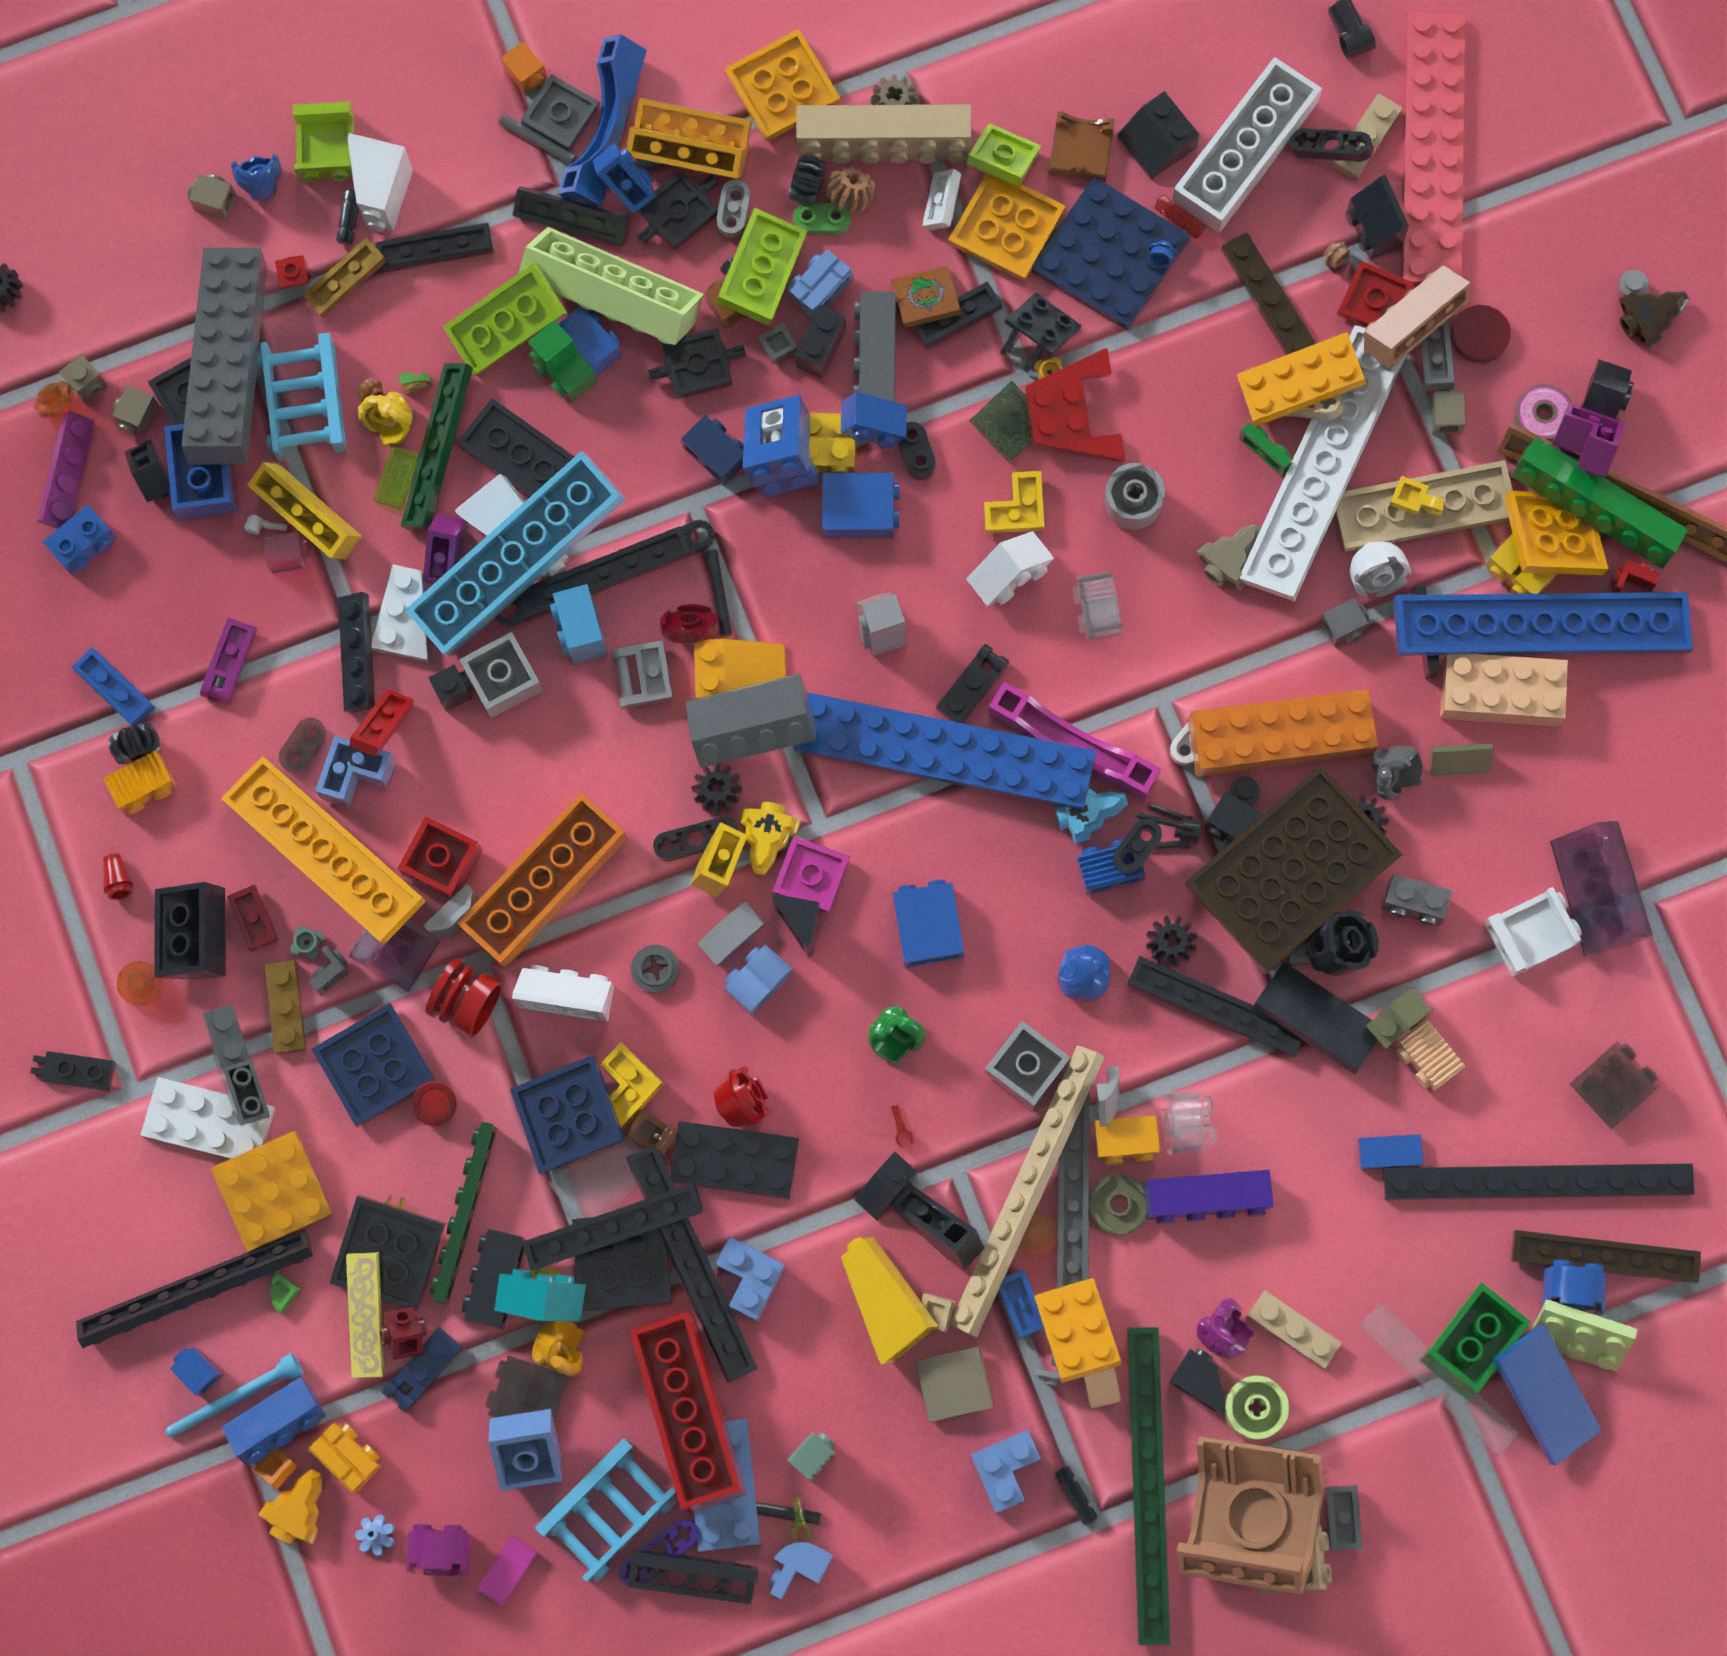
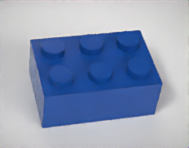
M184 424L164 426L172 510L178 519L184 520L236 513L237 503L233 465H189L182 449Z

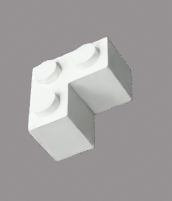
M1032 531L999 543L966 580L986 606L997 602L1002 605L1014 596L1013 590L1017 586L1025 584L1031 578L1034 581L1038 580L1048 571L1046 566L1054 557Z

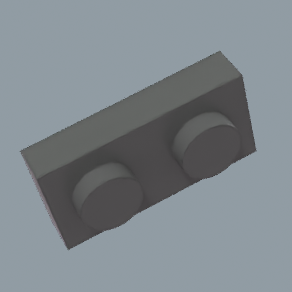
M1357 1485L1325 1487L1330 1551L1363 1549Z

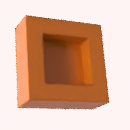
M275 1448L266 1454V1457L254 1467L253 1471L270 1486L278 1490L298 1466Z

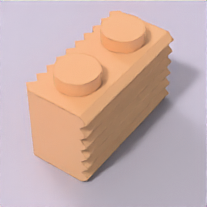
M1425 1019L1395 1043L1398 1047L1396 1054L1406 1065L1411 1063L1418 1072L1415 1074V1077L1420 1085L1425 1089L1430 1087L1433 1092L1465 1067L1464 1063L1461 1062L1428 1019Z

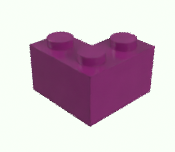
M1568 403L1552 445L1557 446L1565 453L1579 454L1580 459L1577 467L1583 469L1585 473L1592 476L1601 475L1606 477L1619 446L1624 422Z

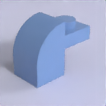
M806 1542L792 1543L784 1547L774 1558L785 1566L783 1570L777 1568L768 1585L773 1587L770 1594L783 1599L797 1572L820 1583L834 1555L814 1544Z

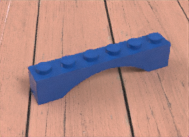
M622 34L603 39L596 63L602 93L598 127L586 151L574 163L565 168L557 193L563 198L595 207L601 206L606 196L605 190L607 185L596 174L593 160L614 142L618 147L621 145L622 132L629 118L628 112L632 98L636 94V85L640 72L644 67V58L647 51Z

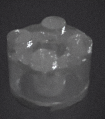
M1203 1091L1164 1094L1162 1102L1168 1101L1167 1109H1161L1164 1143L1171 1144L1172 1147L1167 1150L1168 1154L1208 1152L1210 1145L1216 1144L1215 1126H1210L1209 1115L1213 1113L1212 1096L1205 1095Z

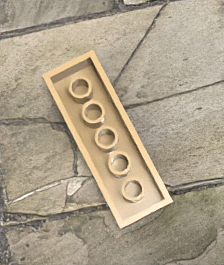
M971 104L797 106L798 156L800 158L802 155H811L822 161H833L837 164H846L850 161H862L867 164H874L878 161H891L901 164L907 162V160H919L922 163L948 160L951 163H962L968 159V155L971 152Z

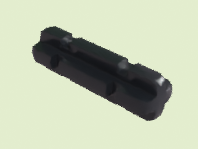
M348 189L344 192L343 203L345 205L341 207L338 226L341 230L337 232L336 238L337 243L349 246L354 241L355 233L353 229H356L359 210L355 190Z
M1065 1466L1056 1471L1055 1477L1060 1485L1063 1484V1491L1074 1510H1078V1517L1082 1524L1088 1525L1098 1518L1093 1507L1088 1505L1090 1502L1079 1482L1074 1480L1073 1477L1075 1475L1071 1468Z

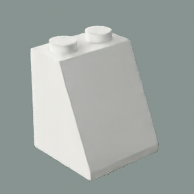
M349 133L348 145L356 202L368 228L377 232H384V230L393 232L413 172L406 149L403 146Z

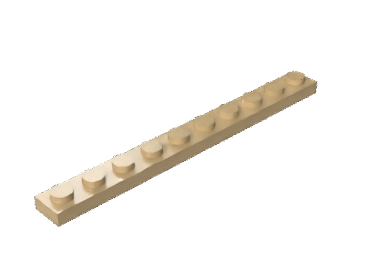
M1077 1045L952 1317L950 1325L977 1337L1102 1065L1105 1056L1098 1052Z

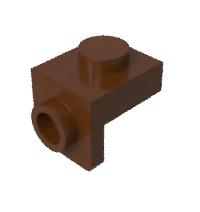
M640 1109L625 1136L643 1148L655 1144L662 1157L674 1147L676 1143L675 1136L678 1130L667 1126L646 1111Z

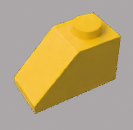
M720 823L699 860L690 885L718 897L730 882L747 835Z

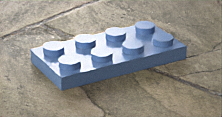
M748 1419L726 1421L747 1494L694 1512L695 1526L698 1530V1552L761 1544Z

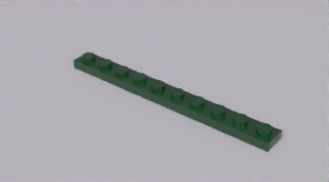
M1159 1327L1127 1328L1138 1645H1170Z

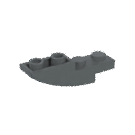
M233 1004L203 1013L202 1016L211 1041V1050L240 1126L269 1118L270 1114L253 1061L249 1057Z

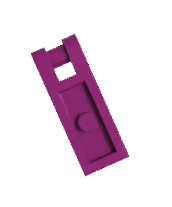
M230 618L227 619L203 681L200 696L209 699L215 697L221 703L227 705L232 702L235 687L257 632L255 626ZM217 678L225 680L223 688L215 685Z

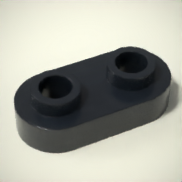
M907 422L906 438L898 442L909 475L915 479L924 480L929 478L935 471V457L925 428L917 422ZM914 432L917 434V437L909 439L907 434ZM918 459H924L926 464L918 466L915 462Z
M1151 819L1138 821L1122 840L1113 856L1114 866L1119 872L1134 874L1147 861L1161 841L1162 830L1157 822ZM1142 832H1149L1152 838L1148 841L1143 840L1140 836ZM1125 855H1130L1133 857L1134 862L1132 864H1125L1122 858Z

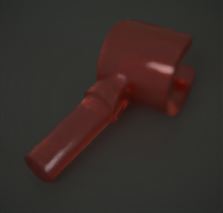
M898 1104L891 1106L897 1129L895 1135L896 1143L901 1147L898 1137L901 1133L906 1132L909 1134L912 1144L913 1134L906 1129Z

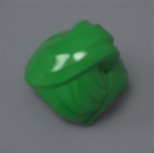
M891 1006L886 1008L872 1022L867 1038L877 1056L886 1060L891 1059L892 1063L897 1064L909 1049L917 1051L922 1048L926 1038V1031L920 1023L913 1018H909L905 1009L899 1006Z

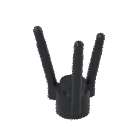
M1149 804L1148 808L1176 819V821L1143 813H1136L1135 815L1138 819H1151L1158 824L1175 827L1174 837L1179 838V840L1160 842L1156 849L1175 847L1188 849L1190 843L1198 844L1201 821L1194 820L1192 816L1182 815L1154 804Z

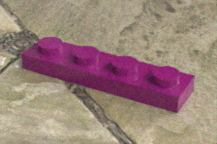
M72 411L63 413L37 522L58 529L71 518L95 420Z

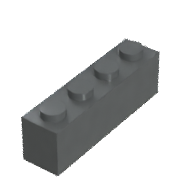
M860 292V302H855V319H860V329H854V347H860V357H854V374H859V385H854V393L860 392L895 402V292Z

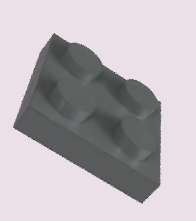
M551 74L521 118V123L570 152L599 109L600 102Z

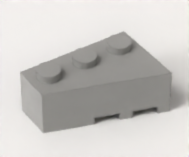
M886 592L855 602L859 614L860 637L864 648H870L873 656L906 646L905 620L896 594Z

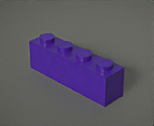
M1270 1170L1149 1179L1144 1183L1147 1219H1156V1224L1175 1223V1218L1186 1217L1187 1222L1205 1220V1215L1217 1214V1219L1235 1218V1213L1247 1212V1217L1266 1215L1265 1210L1274 1207Z

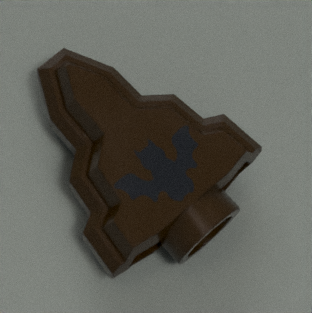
M1668 291L1659 296L1650 292L1640 296L1635 293L1628 294L1619 298L1624 313L1619 319L1620 325L1629 338L1637 336L1643 345L1650 348L1661 340V333L1669 329L1671 319L1682 312L1690 299L1685 291Z

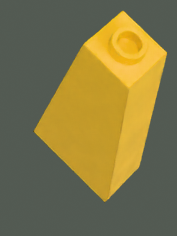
M859 1236L846 1246L848 1251L841 1256L878 1360L882 1365L891 1364L938 1327V1325L874 1237L862 1238Z

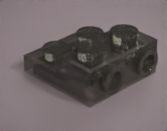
M1618 1041L1570 1083L1571 1087L1611 1130L1660 1087L1656 1083L1659 1079L1656 1073L1647 1065L1642 1068L1634 1060L1638 1056L1637 1053L1626 1042L1621 1046Z
M508 1355L507 1360H501L498 1365L495 1378L500 1379L497 1390L489 1392L485 1408L490 1409L488 1415L495 1418L551 1409L553 1420H555L569 1377L557 1371Z

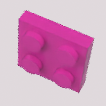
M793 836L773 888V894L817 901L820 903L821 911L830 913L850 856Z

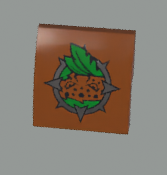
M947 266L891 280L904 328L961 314Z

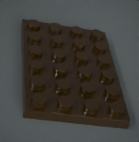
M1320 765L1185 882V885L1259 968L1267 974L1310 937L1326 920L1341 910L1401 858L1403 854Z

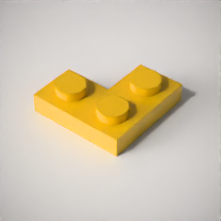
M1041 471L1012 472L1013 501L984 502L986 534L1044 531Z
M620 1042L600 1065L620 1084L610 1098L620 1127L625 1129L636 1117L639 1110H642L665 1084L625 1044Z

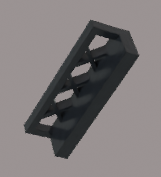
M633 1548L627 1587L751 1604L754 1584L757 1583L758 1568L756 1565ZM637 1566L654 1568L657 1572V1575L648 1582L635 1580ZM669 1571L684 1572L689 1579L680 1586L670 1585L664 1575ZM701 1575L716 1577L719 1584L710 1591L702 1590L695 1579ZM661 1578L665 1584L655 1582ZM732 1579L748 1581L746 1596L732 1594L726 1584ZM692 1582L696 1589L687 1588L686 1586ZM723 1587L724 1590H725L727 1593L716 1592V1591H718L720 1588Z

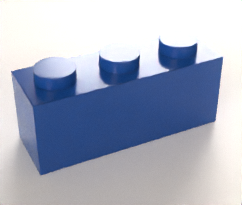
M299 1377L221 1428L236 1457L246 1466L262 1461L266 1454L275 1448L287 1445L292 1441L293 1437L302 1431L314 1428L327 1415L312 1387L302 1377Z

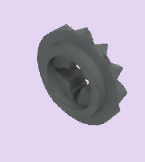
M649 945L642 948L634 956L631 964V974L638 987L649 993H662L664 990L672 987L679 976V963L675 954L667 947ZM652 957H654V961L657 962L658 966H667L659 971L658 981L653 973L646 972L647 969L651 968Z

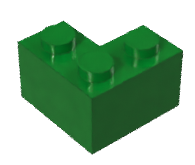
M555 320L528 341L531 350L529 356L534 362L532 366L542 378L546 375L553 382L551 384L552 389L560 398L566 396L572 403L598 382L595 371L576 351L574 341Z

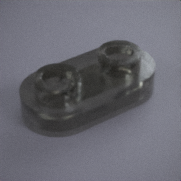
M310 717L301 720L281 748L279 762L287 772L294 774L303 772L325 742L327 732L324 725L318 719ZM310 731H317L315 738H307V734ZM294 755H300L298 763H291V758Z

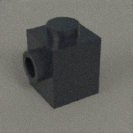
M455 664L428 677L446 712L472 699L467 689L472 684L465 670L459 673Z

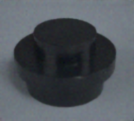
M1241 776L1232 782L1230 794L1250 806L1257 801L1260 787L1253 778Z

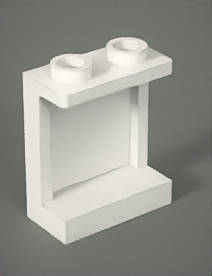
M1553 887L1546 890L1545 893L1502 914L1497 913L1489 917L1484 923L1512 977L1577 946L1581 941L1580 936L1582 932L1575 919L1570 920L1565 910L1567 909V903L1560 892L1556 893Z

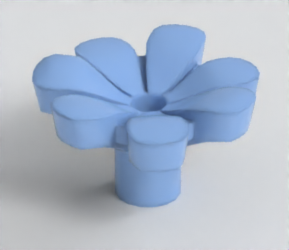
M377 1515L373 1522L369 1517H365L361 1521L363 1530L356 1531L355 1537L357 1540L363 1541L359 1547L363 1553H368L372 1549L374 1555L378 1557L384 1554L383 1546L387 1548L394 1546L395 1540L389 1537V1535L395 1532V1526L392 1523L384 1525L385 1516Z

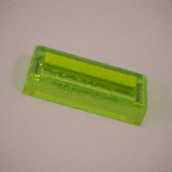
M391 446L374 496L376 503L403 510L415 474L419 453Z

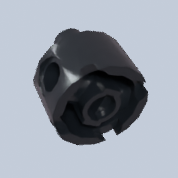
M1346 910L1334 914L1308 937V949L1312 967L1316 971H1323L1328 975L1340 976L1369 966L1371 959L1377 955L1379 942L1372 922L1367 923L1362 918L1365 915L1354 910Z

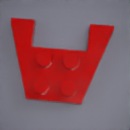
M1108 348L1097 351L1025 387L1034 446L1065 452L1072 451L1096 458L1103 457L1113 459L1112 461L1123 462L1125 460L1121 434L1091 437L1082 381L1111 376L1112 371Z

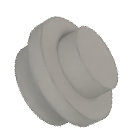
M1637 270L1625 272L1619 280V290L1624 296L1635 293L1638 296L1646 293L1649 285L1647 277Z

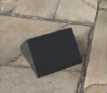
M779 894L772 897L775 910L809 958L814 954L822 914L820 903Z

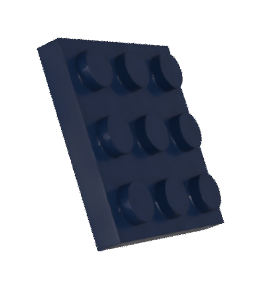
M391 1003L312 1048L314 1055L357 1128L414 1095V1092L420 1085L428 1081H435L434 1076Z
M594 1055L510 1089L539 1174H546L625 1141L597 1058Z

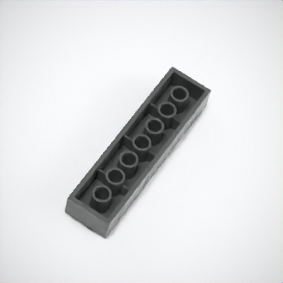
M203 248L182 438V449L189 465H247L267 272L261 248Z

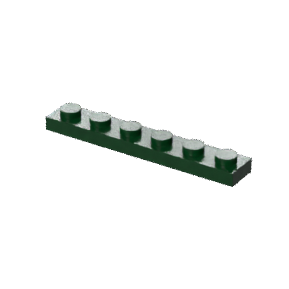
M444 363L401 522V527L407 530L427 531L432 523L473 367L467 363Z
M482 1121L480 1128H475L471 1140V1145L475 1146L472 1158L467 1157L463 1169V1175H466L464 1187H459L457 1190L455 1204L458 1205L456 1216H451L448 1222L446 1233L450 1235L447 1247L443 1246L440 1251L438 1264H442L439 1276H434L430 1288V1294H434L432 1300L437 1303L449 1305L497 1131V1127L491 1123Z

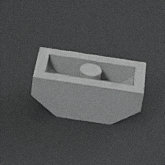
M466 884L423 926L435 939L456 937L462 931L457 922L479 900V897Z

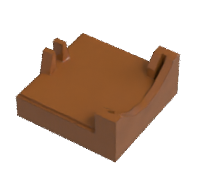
M1058 111L1049 175L1091 180L1094 176L1102 182H1106L1115 119L1086 120Z

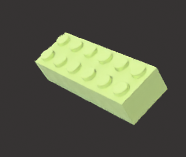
M547 227L525 247L519 270L520 273L531 264L537 263L557 297L572 300L584 309L595 310L604 314L609 320L625 323L637 332L648 333L657 337L660 342L676 345L696 324L704 297L703 293L550 227Z

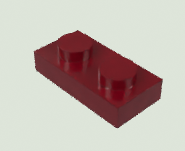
M255 884L227 896L251 952L279 940Z

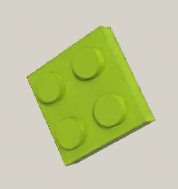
M989 123L968 155L966 164L1019 186L1039 155L1041 145Z

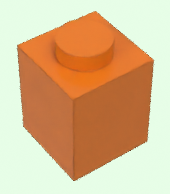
M524 41L501 57L504 70L524 94L530 90L538 89L547 78L544 65Z

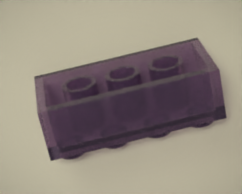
M1618 821L1596 822L1550 841L1572 917L1576 920L1582 932L1580 944L1584 956L1627 946L1653 936Z

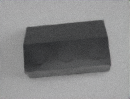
M199 882L155 889L154 978L207 979L226 976L225 887L207 882Z

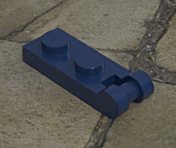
M439 1327L423 1345V1354L413 1356L399 1374L384 1388L382 1394L388 1399L393 1398L399 1404L398 1408L402 1412L407 1413L463 1347ZM405 1382L414 1388L408 1395L400 1389Z

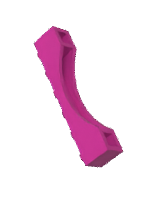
M1006 682L1002 683L989 705V716L1027 737L1096 750L1097 755L1093 774L1142 801L1146 800L1159 777L1161 768L1134 753L1112 746L1081 731L1049 711L1028 694Z

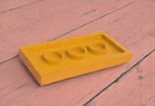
M1348 332L1237 374L1255 427L1367 385Z

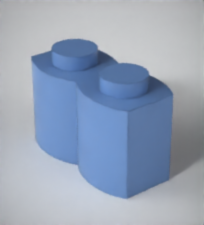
M766 944L761 949L755 947L745 958L748 963L740 971L737 968L734 969L724 981L727 984L724 988L725 992L751 1016L762 1007L793 973L792 968Z

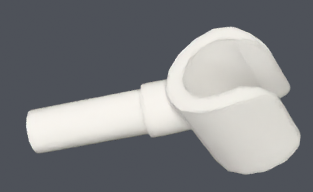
M251 515L248 517L244 528L246 532L258 536L261 528L287 531L288 524L269 522L257 515Z

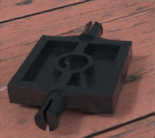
M681 170L654 191L655 197L638 210L649 224L647 228L636 235L638 240L645 245L655 235H658L665 239L674 250L679 248L717 216L718 210L710 203L706 193L719 184L716 178L710 174L709 177L698 185L689 180Z
M718 328L684 336L676 345L662 343L665 354L664 366L648 369L651 382L668 377L674 387L676 398L680 399L733 385L729 371L730 360L746 357V352L743 344L726 349V346L721 341Z

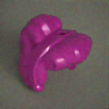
M1233 1298L1224 1299L1217 1306L1211 1317H1204L1197 1324V1335L1202 1344L1215 1355L1225 1359H1233L1245 1352L1249 1344V1338L1254 1336V1331L1244 1321L1239 1319L1242 1316V1308Z

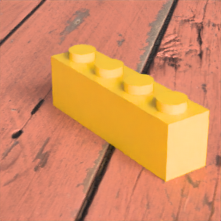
M263 462L247 484L249 488L331 559H346L363 537L280 464Z

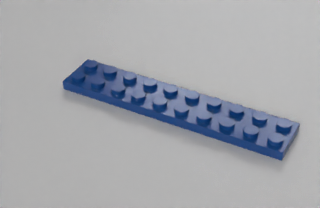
M1688 592L1396 595L1394 597L1398 656L1689 653L1693 650Z
M806 692L816 721L817 730L814 741L793 745V750L796 752L1084 811L1097 755L1096 750Z

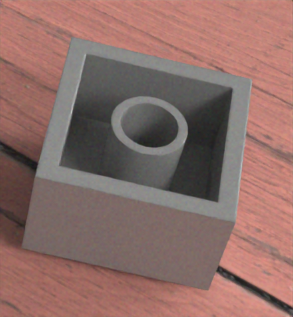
M512 632L459 659L491 719L543 691L538 678Z
M1021 1021L987 1065L985 1075L1030 1109L1034 1110L1068 1066L1071 1057L1025 1022Z

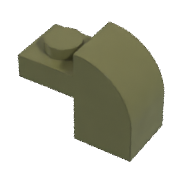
M1411 987L1366 1026L1387 1049L1434 1010L1416 989Z

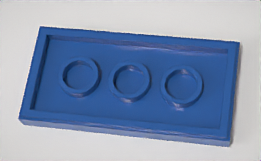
M1537 1326L1493 1359L1551 1465L1556 1466L1602 1431L1546 1326Z

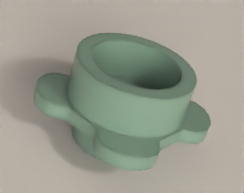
M300 926L295 930L290 950L294 955L304 954L309 959H315L319 955L318 947L320 942L324 940V935L319 930L313 932L304 926ZM306 940L310 941L309 945H305L304 942Z

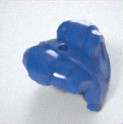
M272 154V158L254 156L239 165L236 161L231 163L234 180L241 189L249 193L253 201H267L270 197L275 196L277 191L276 181L282 172V165L278 155Z
M1084 944L1082 947L1076 946L1065 951L1058 970V983L1064 995L1072 999L1091 1001L1104 995L1110 981L1109 957L1098 947Z

